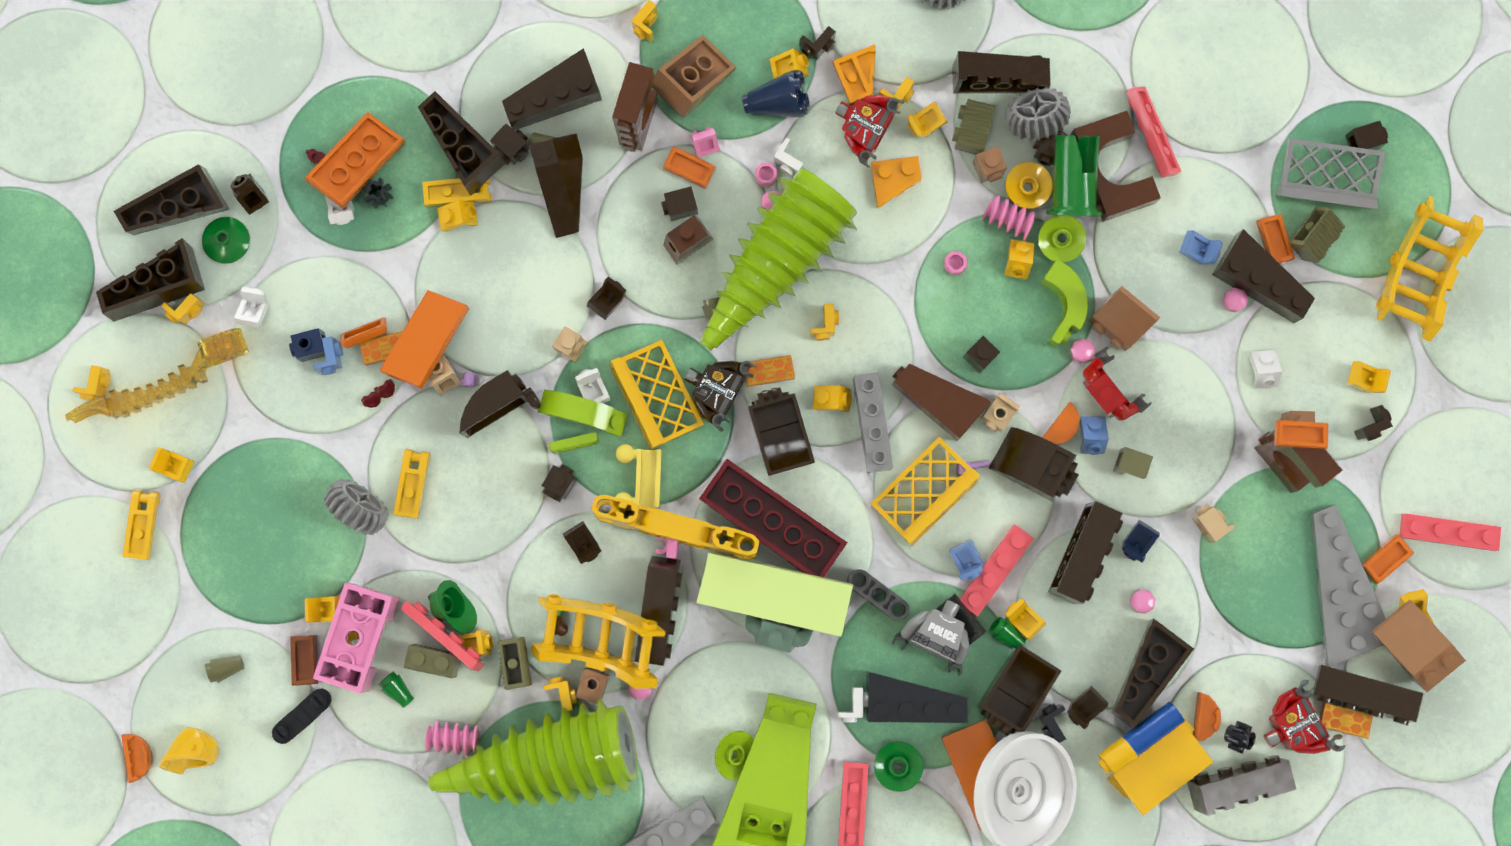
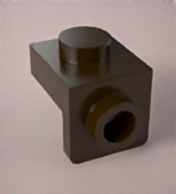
M828 26L814 43L803 35L799 41L801 52L809 58L813 57L818 60L824 52L828 53L834 47L836 31Z
M607 277L602 287L588 301L587 307L606 320L622 303L626 289L618 281Z
M1383 405L1370 409L1375 423L1354 431L1357 440L1367 438L1368 441L1374 440L1382 436L1381 431L1393 427L1391 415Z
M584 521L563 533L565 540L581 564L593 561L601 552L598 542Z
M1090 686L1070 703L1067 713L1075 725H1080L1085 730L1089 726L1090 721L1106 709L1109 703Z

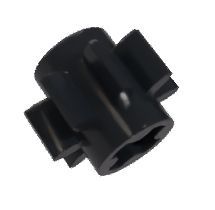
M379 178L378 182H373L369 179L367 188H362L367 193L364 200L367 203L372 201V206L377 209L378 205L387 207L386 202L394 198L388 192L392 189V186L390 184L384 185L382 178ZM380 190L381 195L377 197L376 191Z
M1240 721L1236 722V726L1230 724L1224 734L1225 742L1229 743L1228 748L1242 754L1244 749L1251 750L1256 740V734L1251 732L1252 726Z

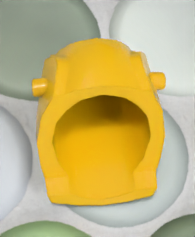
M186 727L173 741L167 754L163 756L159 767L165 771L182 775L185 769L211 766L219 755L218 743L209 733L198 728Z

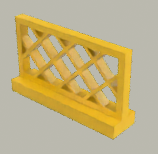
M659 340L622 358L618 357L610 362L609 367L650 450H655L661 445L704 425L663 340ZM658 347L663 354L661 364L648 359L650 351ZM632 359L642 361L643 365L640 373L631 371L626 362ZM646 363L659 367L656 379L642 375ZM662 369L672 372L674 379L671 385L658 380ZM640 379L654 383L650 395L640 392L638 388ZM675 381L677 382L679 388L674 386ZM656 384L670 389L666 400L653 396ZM672 390L683 394L684 401L682 406L669 402ZM643 397L648 398L647 404ZM651 400L664 404L661 416L650 412L648 407ZM667 406L680 410L677 422L663 417ZM683 411L692 414L696 423L690 426L679 423ZM654 418L659 420L658 425L656 424ZM662 421L675 426L673 433L663 438L659 430ZM678 427L683 428L682 430L676 432Z
M938 437L870 504L913 546L981 478L974 469ZM938 445L946 451V460H932V451ZM949 454H950L955 460H949ZM919 464H929V477H915V468ZM932 464H946V477H932ZM949 464H960L966 471L960 477H949ZM901 481H912V494H898V484ZM915 481H929V494H915ZM932 481H946V491L943 494H932ZM949 481H955V482L949 487ZM895 488V494H889ZM884 498H895L894 511H884L878 504ZM898 498H912V511H898ZM915 498H929V507L925 511H915ZM897 515H911V525L905 531L897 524Z

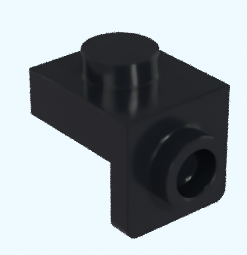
M1052 703L1042 709L1043 714L1039 716L1044 726L1041 730L1044 735L1061 743L1066 740V737L1053 717L1065 711L1063 705Z

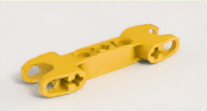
M608 495L594 497L591 508L594 516L606 524L629 530L634 529L666 540L675 539V541L681 544L709 549L719 554L751 560L756 558L760 541L754 535L725 526L718 527L701 520L652 507L636 505L631 501ZM609 505L611 510L608 513L599 512L602 506ZM629 512H632L633 516L630 515L628 519H625L624 515H628ZM722 537H726L724 545L719 544V540H721ZM743 542H747L753 546V549L751 551H742L740 545Z

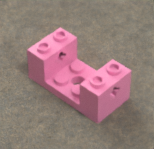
M345 583L313 679L357 693L369 692L377 668L372 667V663L386 621H393L400 598L355 583ZM353 630L357 631L360 635V641L356 645H351L347 639L348 634Z

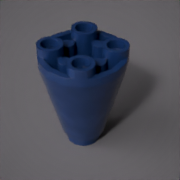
M791 70L749 91L747 95H743L742 101L745 113L759 116L804 117L808 114L807 107H810L808 94L803 93L804 76L802 71Z

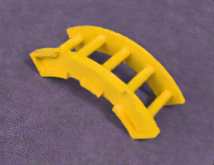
M1429 195L1425 203L1421 202L1418 205L1414 221L1398 251H1395L1389 260L1391 268L1375 308L1378 309L1377 319L1380 321L1390 311L1420 324V327L1423 328L1422 339L1431 342L1444 325L1448 302L1443 301L1446 290H1452L1459 271L1455 268L1462 256L1467 258L1484 229L1483 218L1475 214L1469 222L1463 223L1435 211L1434 197ZM1427 219L1459 231L1460 236L1455 245L1449 247L1419 234ZM1414 242L1445 255L1447 260L1442 270L1437 272L1407 259ZM1402 269H1408L1433 280L1435 287L1432 294L1428 296L1398 283ZM1395 293L1424 304V307L1427 308L1425 316L1394 303Z
M548 594L547 597L538 598V602L545 610H548L544 640L541 643H532L531 653L538 661L569 664L572 659L585 661L586 667L603 672L607 671V669L615 671L616 677L625 681L633 689L657 688L658 678L650 672L648 665L653 636H665V631L657 625L656 621L647 620L634 613L616 608L617 605L613 603L599 604L562 598L558 594ZM558 610L576 612L572 643L569 645L553 642ZM586 614L602 617L599 645L596 650L583 648L581 644ZM612 621L626 626L622 657L611 655L608 651ZM635 632L643 636L639 665L633 663L634 660L632 659Z

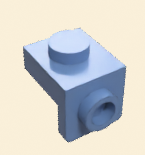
M1191 230L1187 231L1179 253L1198 264H1215L1220 256L1223 242L1220 240H1209Z
M332 336L322 338L326 362L313 364V370L321 372V375L336 373V369L343 368L340 357L343 356V348L340 342Z
M1081 416V453L1091 455L1104 454L1109 440L1106 418Z
M972 539L950 548L949 553L960 571L959 578L961 581L966 578L973 580L982 574L981 571H983L985 563Z

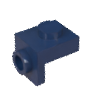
M1138 520L1122 543L1124 554L1133 561L1138 560L1143 563L1146 553L1158 539L1160 532Z

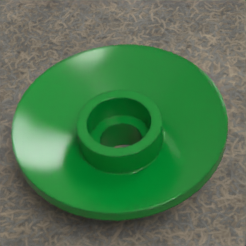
M220 217L213 220L207 225L202 235V246L207 256L222 264L233 263L241 259L246 254L250 245L248 229L241 221L233 217ZM225 234L227 239L224 242H220V237Z
M900 741L888 743L879 750L875 757V775L885 788L895 792L907 791L913 788L921 779L923 773L922 757L908 743ZM896 761H900L902 763V768L900 770H895L893 768V764Z

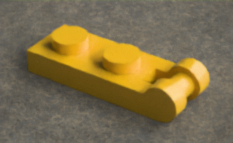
M460 178L422 182L425 207L444 206L457 200L472 203L492 201L491 193L488 191L490 178L479 188V193H473L471 196Z
M405 449L393 515L419 519L426 475L431 458L430 452L415 453L412 449ZM412 462L419 463L418 470L411 469Z
M140 490L132 492L122 557L150 560L157 508L161 499L159 492H150V494H145ZM142 503H147L146 510H140Z

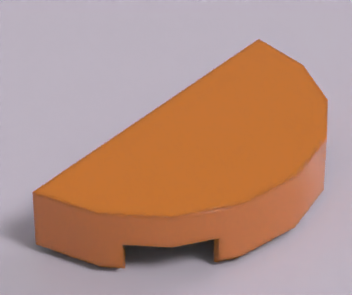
M1071 402L1066 405L1042 438L1059 445L1068 442L1075 436L1079 428L1080 417L1076 407Z
M1197 692L1193 736L1197 741H1204L1219 729L1221 711L1209 695Z
M122 734L128 783H133L148 773L152 764V751L149 744L142 737L135 734Z

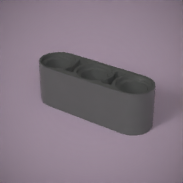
M857 569L848 575L847 583L853 584L852 578L855 574L860 573L864 576L865 584L862 587L853 585L852 590L890 619L901 621L908 617L910 613L909 604L868 572ZM875 588H880L884 591L885 597L881 602H876L872 598V592ZM895 603H901L904 607V613L899 617L894 616L891 611Z

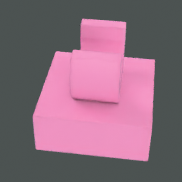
M705 127V131L699 133L696 130L693 131L691 138L698 158L720 151L714 128Z
M657 537V540H663L666 546L662 550L655 549V552L658 554L666 553V558L677 559L679 543L675 539L666 540Z

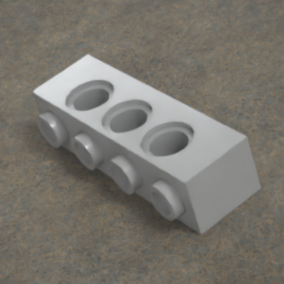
M879 373L855 375L853 385L867 474L891 470L893 463Z

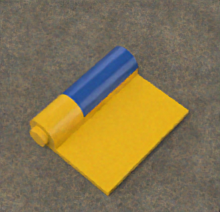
M1167 702L1135 728L1098 754L1100 760L1097 763L1106 774L1108 772L1111 773L1142 816L1214 763L1184 724L1183 716L1171 702Z

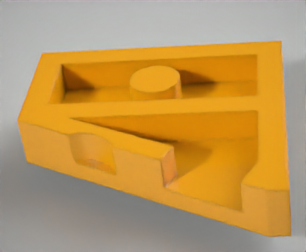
M875 44L833 60V67L850 106L854 105L857 99L862 100L867 95H873Z
M918 156L871 162L877 208H881L885 203L894 197H898L905 190L921 181Z

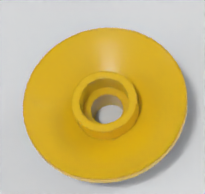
M1024 162L1013 167L1008 173L1005 181V190L1009 199L1016 203L1018 207L1034 209L1040 207L1049 199L1053 190V182L1049 172L1043 166L1034 162ZM1029 184L1032 189L1031 191H1026L1023 186Z

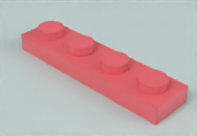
M1133 87L1126 91L1129 98L1128 103L1137 116L1138 127L1143 131L1147 140V148L1153 154L1156 161L1157 171L1162 177L1179 174L1182 171L1146 87Z
M1405 513L1401 514L1399 536L1404 539L1499 551L1501 527Z
M1015 524L986 561L983 571H981L982 574L973 579L959 598L976 617H978L1034 540L1032 536Z
M409 601L403 604L400 609L466 666L478 672L483 668L485 663L479 659L481 655L472 647L467 649L461 643L464 640L453 631L448 633L444 629L445 623L441 620H438L436 617L432 619L426 614L428 609L418 601L415 604Z
M843 761L838 846L864 845L868 763Z

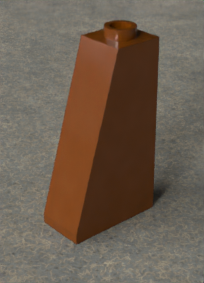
M909 364L906 368L901 366L892 376L896 379L892 385L956 441L964 435L991 403L982 396L912 364Z

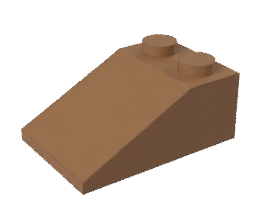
M702 35L658 69L651 87L684 118L697 108L736 69V66Z
M1121 286L1104 301L1089 319V322L1092 324L1093 330L1101 335L1104 333L1110 338V343L1115 348L1126 351L1160 317Z
M1408 600L1372 630V633L1410 678L1426 692L1430 691L1466 661L1453 644L1411 600Z

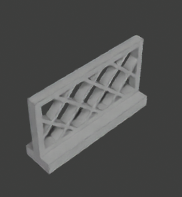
M1289 138L1280 186L1277 185L1276 195L1377 209L1379 200L1376 197L1386 152ZM1294 144L1303 145L1308 152L1298 161L1293 155ZM1309 146H1313L1316 148L1311 150ZM1321 148H1326L1332 157L1321 164L1314 153ZM1332 149L1340 151L1335 154ZM1345 151H1349L1355 160L1344 167L1338 157ZM1368 155H1378L1376 166L1368 171L1361 160ZM1311 156L1318 167L1306 174L1300 164ZM1335 160L1341 171L1330 178L1323 167ZM1358 163L1365 174L1354 181L1347 170ZM1297 167L1303 178L1296 183L1287 182L1289 172ZM1320 170L1327 181L1320 186H1315L1309 177ZM1344 173L1351 184L1341 190L1337 188L1333 181ZM1366 177L1372 183L1370 193H1363L1357 186ZM1306 180L1309 185L1301 184V183H1303V182ZM1330 184L1332 188H1327L1325 186ZM1353 187L1356 191H1349V189Z

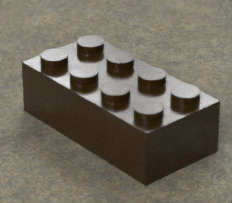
M1097 501L1085 504L1048 590L1049 593L1073 604H1084L1085 600H1090L1094 592V588L1091 586L1094 579H1098L1103 571L1104 565L1101 563L1104 556H1108L1113 548L1114 543L1111 540L1114 533L1117 534L1122 527L1123 520H1121V516L1123 513Z

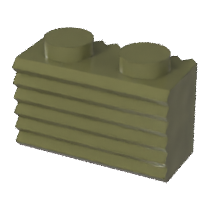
M968 99L965 105L960 106L957 118L961 119L960 128L955 127L952 141L956 142L954 149L975 155L984 152L995 105Z
M1316 206L1290 240L1289 245L1299 254L1302 260L1318 263L1326 256V251L1329 250L1328 248L1331 247V244L1338 240L1340 233L1345 229V225L1330 208Z
M525 637L498 641L499 647L497 649L500 650L498 654L501 655L499 659L502 660L500 664L502 665L501 669L504 675L502 679L505 680L503 682L505 684L504 689L510 690L531 686Z
M411 644L408 646L404 668L455 678L458 674L460 659L450 651Z

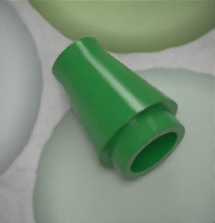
M998 617L989 629L992 638L1015 649L1019 644L1024 646L1026 643V638L1019 633L1007 618Z
M394 671L378 684L382 688L380 691L400 704L402 708L406 707L414 699L400 674L396 675Z

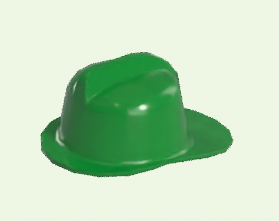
M445 580L440 583L437 590L428 596L432 615L438 620L447 621L457 632L463 634L470 633L477 624V614L474 606L455 582Z

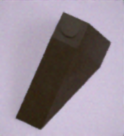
M577 133L530 144L529 148L555 237L559 238L578 233L583 155Z

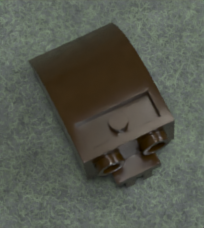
M507 370L483 384L472 395L464 408L459 433L469 438L526 402L534 409L540 408L541 402L531 387L527 389L516 373L512 375Z
M781 387L771 388L769 391L764 390L762 393H758L759 400L751 402L752 405L748 406V411L768 476L815 463L795 393L790 395L789 392L782 393Z
M1014 427L1010 428L989 466V469L1051 502L1054 501L1056 496L1059 498L1062 494L1068 496L1079 474L1075 473L1078 463L1075 462L1076 454L1040 436Z
M1019 644L1000 668L977 706L983 709L980 714L988 718L986 723L1006 736L1009 733L1014 734L1016 731L1025 732L1060 675L1061 670Z

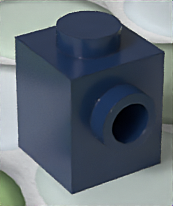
M317 328L290 336L292 343H289L290 352L299 361L305 362L325 356L322 338H326L325 332Z

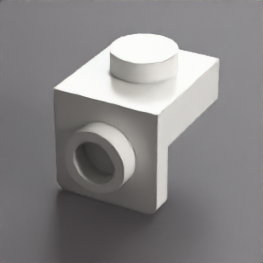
M786 137L783 143L778 142L772 152L775 155L774 163L780 166L779 169L788 176L793 174L795 176L799 169L803 168V163L786 153L791 141Z
M325 196L330 224L344 225L354 219L352 200L342 209Z
M242 287L240 291L242 301L234 317L235 322L240 325L260 328L269 306L266 293L257 288Z
M1275 350L1251 352L1249 358L1255 373L1254 388L1277 387L1283 371Z
M597 368L583 370L575 377L583 398L602 404L610 401Z
M852 687V711H837V717L843 718V722H857V718H863V707L868 706V694L863 692V687Z

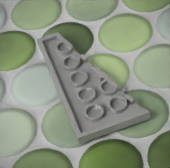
M1336 505L1310 514L1313 543L1316 549L1315 566L1318 569L1319 582H1317L1320 617L1323 621L1324 636L1322 637L1326 651L1325 666L1328 667L1383 646L1372 633V630L1386 619Z

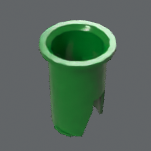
M1055 135L1053 206L1050 210H1046V214L1102 216V212L1098 211L1096 207L1100 136H1079L1077 142L1075 136Z

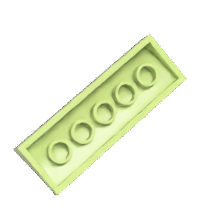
M710 551L696 603L842 637L854 584Z

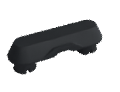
M321 688L308 695L273 727L272 737L274 741L286 744L307 728L330 706L332 701L330 693L326 689Z

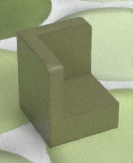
M1124 447L1119 451L1113 472L1121 475L1127 473L1145 479L1153 456Z

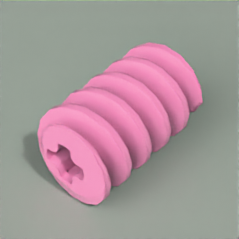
M997 195L990 201L981 221L989 216V225H992L997 220L998 229L1007 225L1006 233L1015 229L1014 237L1017 238L1021 233H1024L1023 241H1025L1035 221V212L1032 211L1026 216L1025 207L1017 212L1018 205L1016 203L1009 208V200L1006 199L1000 204V195Z
M436 720L434 726L429 725L427 729L425 749L430 751L434 745L435 752H440L444 747V752L447 754L452 749L455 755H459L462 749L465 756H469L472 750L473 754H476L480 736L478 726L475 725L473 731L469 732V726L465 724L461 731L459 723H455L453 729H450L449 722L446 721L443 728H440L439 720Z

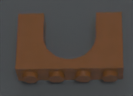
M632 62L628 64L612 119L619 144L622 145L623 149L635 152L636 150H643L657 105L658 94L657 91L650 90L654 79L653 68Z
M1124 111L1075 128L1069 136H1075L1077 142L1079 136H1100V153L1101 150L1108 146L1131 139L1135 134V129L1128 111ZM1098 166L1096 207L1098 211L1102 212V216H1100L1102 222L1151 206L1161 199L1153 176L1128 185H1117L1108 181L1102 175Z
M1275 430L1272 432L1268 431L1258 439L1260 443L1254 447L1290 493L1298 492L1309 482L1315 488L1324 486L1343 471L1326 449L1274 446Z

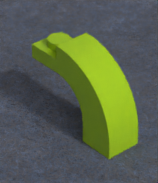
M1058 259L1052 264L1041 281L1042 285L1058 295L1063 305L1062 320L1047 342L1054 348L1060 343L1063 345L1072 334L1068 330L1077 333L1082 328L1088 309L1087 294L1082 281L1069 266Z
M544 389L541 406L538 409V413L549 417L582 424L620 437L628 415L614 409V407L596 401Z

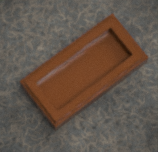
M317 635L291 636L292 686L318 684V680L313 679L318 665Z

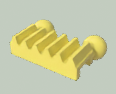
M628 444L620 445L616 450L618 461L629 463L633 459H637L635 497H631L626 492L618 493L615 497L644 507L660 508L662 450L633 449Z

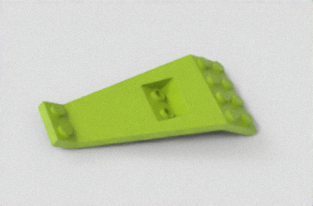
M768 693L763 717L712 846H805L811 727L816 703Z

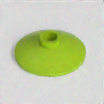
M1056 215L1048 219L1042 225L1038 235V243L1042 253L1052 261L1058 259L1061 262H1069L1077 258L1084 250L1087 240L1086 231L1081 222L1072 216ZM1061 233L1066 235L1064 242L1057 240L1058 235Z
M737 730L726 734L716 748V768L726 779L738 780L754 740L751 735L744 731Z

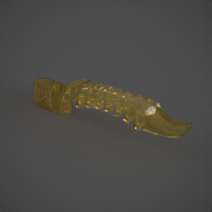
M230 329L200 340L197 343L199 350L191 367L187 368L184 364L178 365L181 375L177 376L174 372L168 373L170 381L166 382L161 378L157 380V387L149 383L145 385L146 390L136 387L134 392L129 391L127 388L121 390L122 392H117L115 389L109 390L110 398L106 399L105 395H102L80 405L65 415L66 421L73 420L74 423H77L96 414H105L114 419L119 417L126 418L130 416L131 412H141L142 407L150 408L153 407L152 403L154 402L159 404L164 402V398H174L175 393L183 394L187 388H197V382L202 384L208 382L205 373L207 368L243 356L249 352L242 329Z

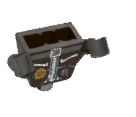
M737 361L715 362L713 365H707L703 374L690 368L684 380L696 386L692 396L700 416L713 424L721 432L723 431L720 427L721 422H730L726 415L745 380V376L749 378L754 377V375L748 373V370L751 367L756 368L757 366L750 361H744L743 363Z

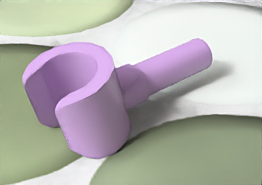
M464 372L463 380H460L461 384L458 386L475 387L478 376L474 373Z
M989 460L975 463L966 462L972 469L990 466ZM957 464L956 475L961 476L966 470L960 464Z

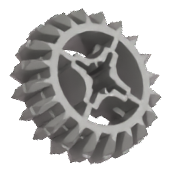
M1037 87L1036 90L1031 91L1028 89L1026 93H1019V97L1012 98V102L1008 103L1005 116L1007 126L1014 136L1019 135L1020 139L1027 137L1029 141L1037 138L1039 141L1040 138L1046 137L1048 139L1049 135H1057L1058 131L1064 130V126L1069 124L1071 110L1069 101L1063 95V92H1057L1056 88L1048 90L1047 87L1044 89Z
M348 479L336 480L328 488L324 497L326 507L329 508L330 513L335 515L336 519H339L342 524L347 525L349 529L352 528L364 535L378 533L386 524L389 516L387 507L384 506L383 501L378 499V496L374 495L364 486H360L357 482H352Z

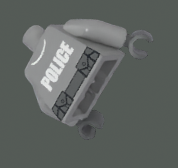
M946 600L942 612L933 608L930 611H922L911 618L901 632L895 635L892 644H894L896 640H902L904 644L900 650H904L908 639H910L909 644L947 661L948 673H950L952 667H958V676L962 674V664L970 649L968 632L964 629L965 623L955 619L960 606L949 600Z

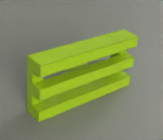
M593 432L548 444L550 452L558 454L596 445L600 441L598 434Z

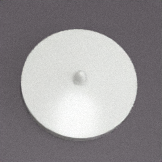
M1028 731L1011 734L999 741L990 750L976 778L974 808L981 830L994 845L1050 846L1061 835L1072 815L1077 789L1074 766L1067 751L1053 738Z

